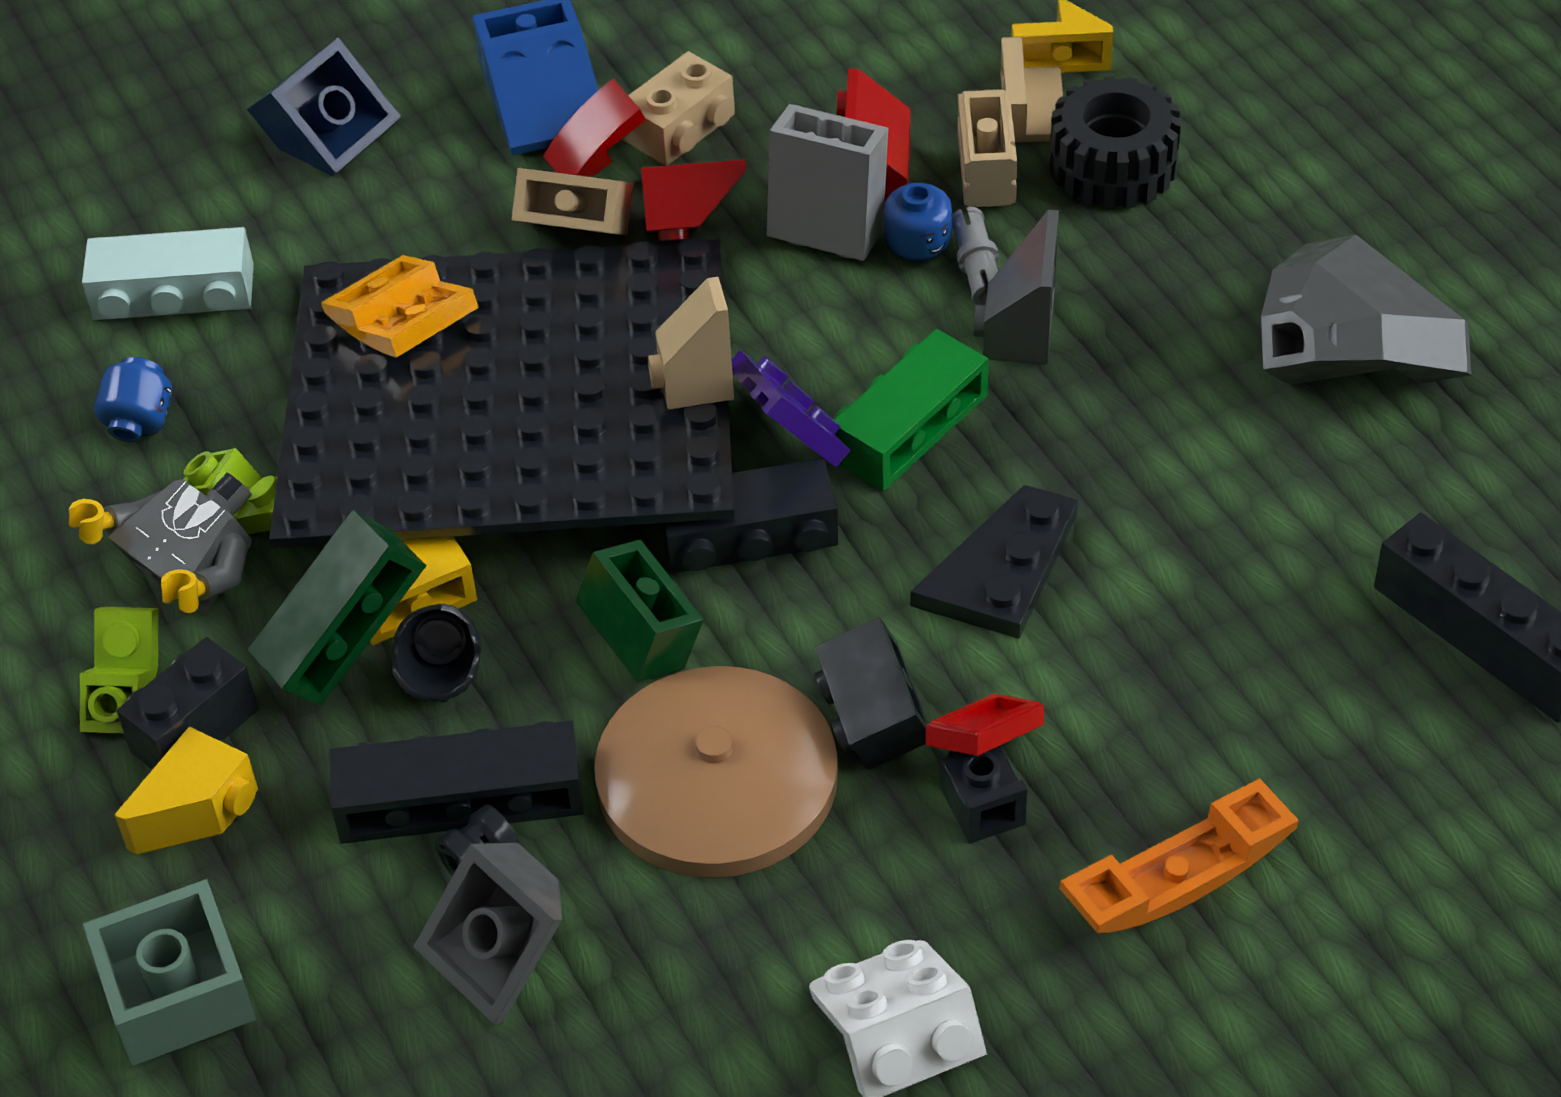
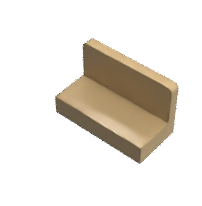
M1022 37L1002 38L1001 88L1010 93L1015 143L1048 142L1051 138L1052 111L1055 110V103L1059 97H1063L1061 70L1059 67L1024 68Z

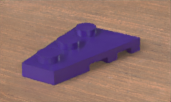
M739 350L733 357L732 374L751 392L750 395L753 399L763 406L764 412L837 467L851 451L835 435L841 426L817 405H814L809 410L815 401L791 380L783 385L789 376L766 356H763L757 363L742 350Z

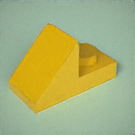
M1058 0L1057 22L1012 24V37H1022L1024 68L1059 67L1061 73L1111 71L1113 26L1067 0Z

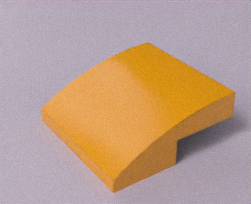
M406 255L398 257L321 302L324 313L346 332L371 348L396 358L479 308L473 289L440 281L434 262Z

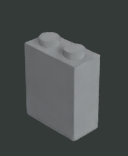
M789 104L769 130L767 236L787 241L792 245L808 246L835 253L842 258H855L864 261L883 233L889 128Z

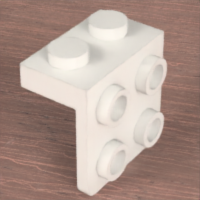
M903 940L895 942L885 948L882 954L862 962L844 963L834 966L823 977L814 980L809 985L813 1000L844 1036L858 1091L863 1097H883L987 1055L970 986L925 941Z

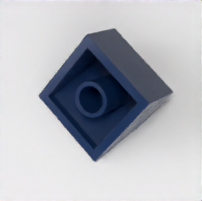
M336 38L313 54L247 109L279 150L331 176L336 174L401 118L400 114L339 38Z

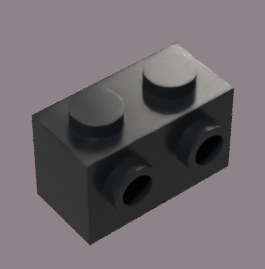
M880 617L815 646L822 666L821 670L815 672V678L826 702L829 705L835 703L840 718L832 721V727L841 748L846 754L854 751L870 770L926 744L927 718L899 643Z
M205 637L188 652L180 654L172 662L171 666L144 688L132 693L116 712L131 754L153 770L188 727L222 741L257 712L259 708L247 666L211 639Z

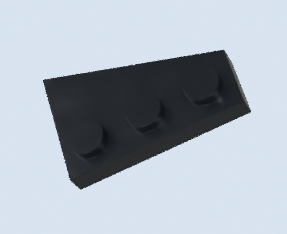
M1022 486L910 592V606L1020 639L1075 521L1078 500L1031 486Z

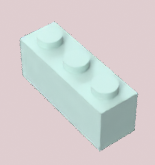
M245 227L89 238L86 245L82 285L93 320L251 309L254 264Z

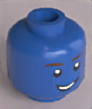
M910 183L897 188L889 194L884 204L885 241L891 251L907 260L925 261L939 255L947 248L952 237L951 201L945 192L934 185Z
M139 357L124 358L120 363L109 366L103 373L94 404L95 416L103 425L108 427L109 435L121 441L137 442L141 436L155 435L165 424L173 395L172 384L164 375L160 365Z

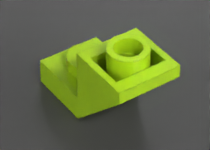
M236 448L214 453L208 451L200 453L186 465L184 469L185 478L183 480L205 496L226 472L233 475L252 493L250 498L233 517L248 534L271 530L277 477L270 475L262 478Z
M99 607L94 609V668L80 673V732L124 733L116 710L127 701L132 693L144 688L156 677L158 669V608Z

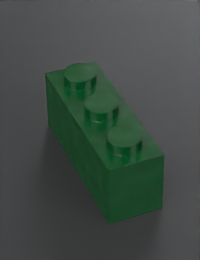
M352 510L249 647L248 651L282 689L322 706L427 565L391 529Z

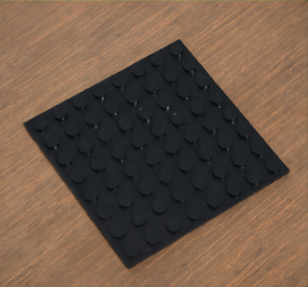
M693 238L683 242L652 244L649 242H637L631 245L606 247L586 245L575 249L546 250L536 248L526 252H480L475 255L448 257L429 255L419 258L434 262L440 281L473 289L479 308L397 358L373 349L356 339L324 313L321 302L393 260L378 258L369 262H323L318 265L304 266L270 531L271 548L327 544L352 510L391 529L401 540L735 518L729 402L721 401L668 409L663 388H652L648 366V355L657 354L655 331L707 278L719 277L722 288L720 239L702 240Z

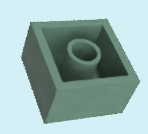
M207 879L83 923L115 1026L132 1066L256 1020L241 972Z

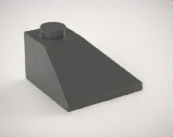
M1048 210L989 282L986 305H976L974 337L984 338L983 355L988 360L1048 364L1056 285L1059 210Z
M519 843L471 844L413 948L494 1025L502 1024L562 921L559 879Z

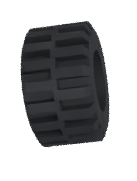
M1104 76V80L1098 81L1092 78L1083 81L1082 87L1074 85L1066 90V96L1059 97L1055 103V110L1052 111L1049 166L1050 172H1053V180L1058 186H1065L1064 193L1072 198L1081 197L1082 203L1090 206L1097 203L1102 204L1103 208L1114 209L1118 205L1131 208L1136 207L1139 201L1149 203L1155 200L1156 193L1164 194L1170 188V181H1174L1177 174L1182 120L1180 119V110L1177 104H1171L1172 97L1166 92H1157L1156 85L1149 82L1142 84L1137 82V78L1131 77L1116 79L1115 76Z

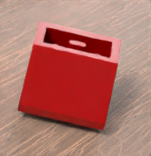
M848 69L847 90H837V115L889 128L885 204L889 194L897 188L909 184L911 109L861 70Z

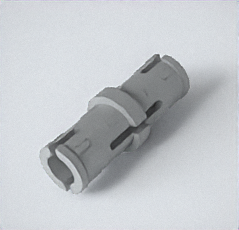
M966 207L971 222L970 225H966L962 209L952 215V229L959 245L957 261L961 271L968 276L973 302L975 305H986L987 296L985 290L988 289L989 282L999 271L997 268L999 254L996 244L988 238L982 211L976 207Z

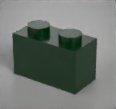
M641 540L592 553L575 602L637 682L684 669L704 621L687 597Z

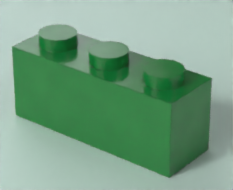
M935 329L920 344L912 345L906 351L901 361L885 375L877 376L864 394L850 406L841 408L833 418L841 426L835 435L851 450L839 465L884 492L987 397L988 358L939 329Z

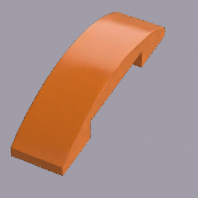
M1259 778L1212 802L1208 818L1122 863H1119L1111 854L1061 880L1059 889L1097 933L1115 932L1140 926L1173 913L1229 882L1297 829L1299 820Z

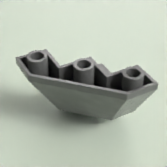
M1356 234L1305 244L1272 270L1261 315L1263 370L1287 384L1295 385L1392 368L1418 384L1471 375L1469 323Z

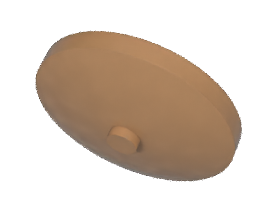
M711 666L690 669L666 676L641 689L629 698L610 719L602 733L595 756V783L600 808L607 824L616 837L643 860L659 868L694 877L722 878L747 874L769 867L793 854L808 842L825 821L832 807L838 783L835 740L825 717L818 707L807 696L787 682L760 671L740 667Z

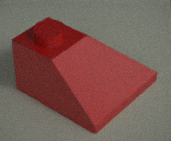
M746 159L641 168L647 232L657 231L658 241L689 239V229L699 228L745 175L747 170Z

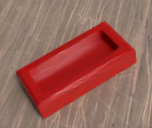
M993 693L926 724V745L975 756L981 755L1044 725V704H1040L1038 701Z

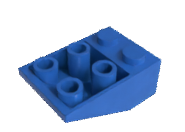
M542 0L473 15L479 63L511 155L548 148L568 120L598 91L582 30L571 1Z

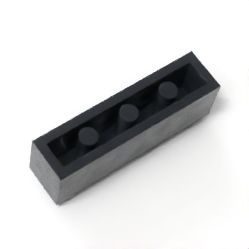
M1421 512L1383 541L1374 588L1559 723L1561 721V611Z
M573 720L562 722L542 721L533 725L503 729L483 728L469 733L435 737L424 735L409 740L376 744L358 743L350 747L330 749L331 810L340 844L444 832L450 829L461 830L468 825L470 815L484 805H490L495 808L509 824L584 815L579 756Z

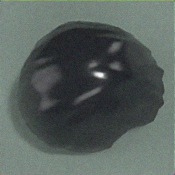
M435 604L415 610L399 624L393 640L392 674L398 681L399 686L403 688L405 694H410L413 698L420 697L424 702L429 700L447 702L450 698L456 697L468 689L478 672L482 652L481 638L472 619L452 605Z

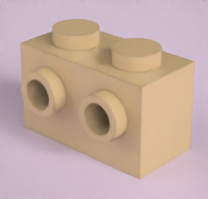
M687 51L628 95L640 108L646 121L626 135L623 140L665 166H668L683 153L690 151L700 140L717 127L724 125L735 114L732 76Z

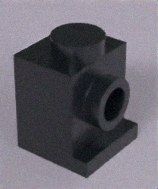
M1000 746L978 756L950 750L947 757L941 759L940 788L969 844L1026 825L1027 787L1023 780L1019 781Z

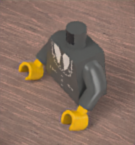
M227 472L206 496L183 479L174 480L165 489L133 502L110 505L104 508L100 503L91 499L77 500L69 507L68 525L75 529L79 527V538L86 544H96L103 537V530L111 534L108 537L109 540L134 566L161 585L164 603L170 604L178 599L181 611L185 613L197 612L203 617L219 594L236 588L241 582L247 551L251 546L252 538L233 515L250 498L252 493L238 479Z

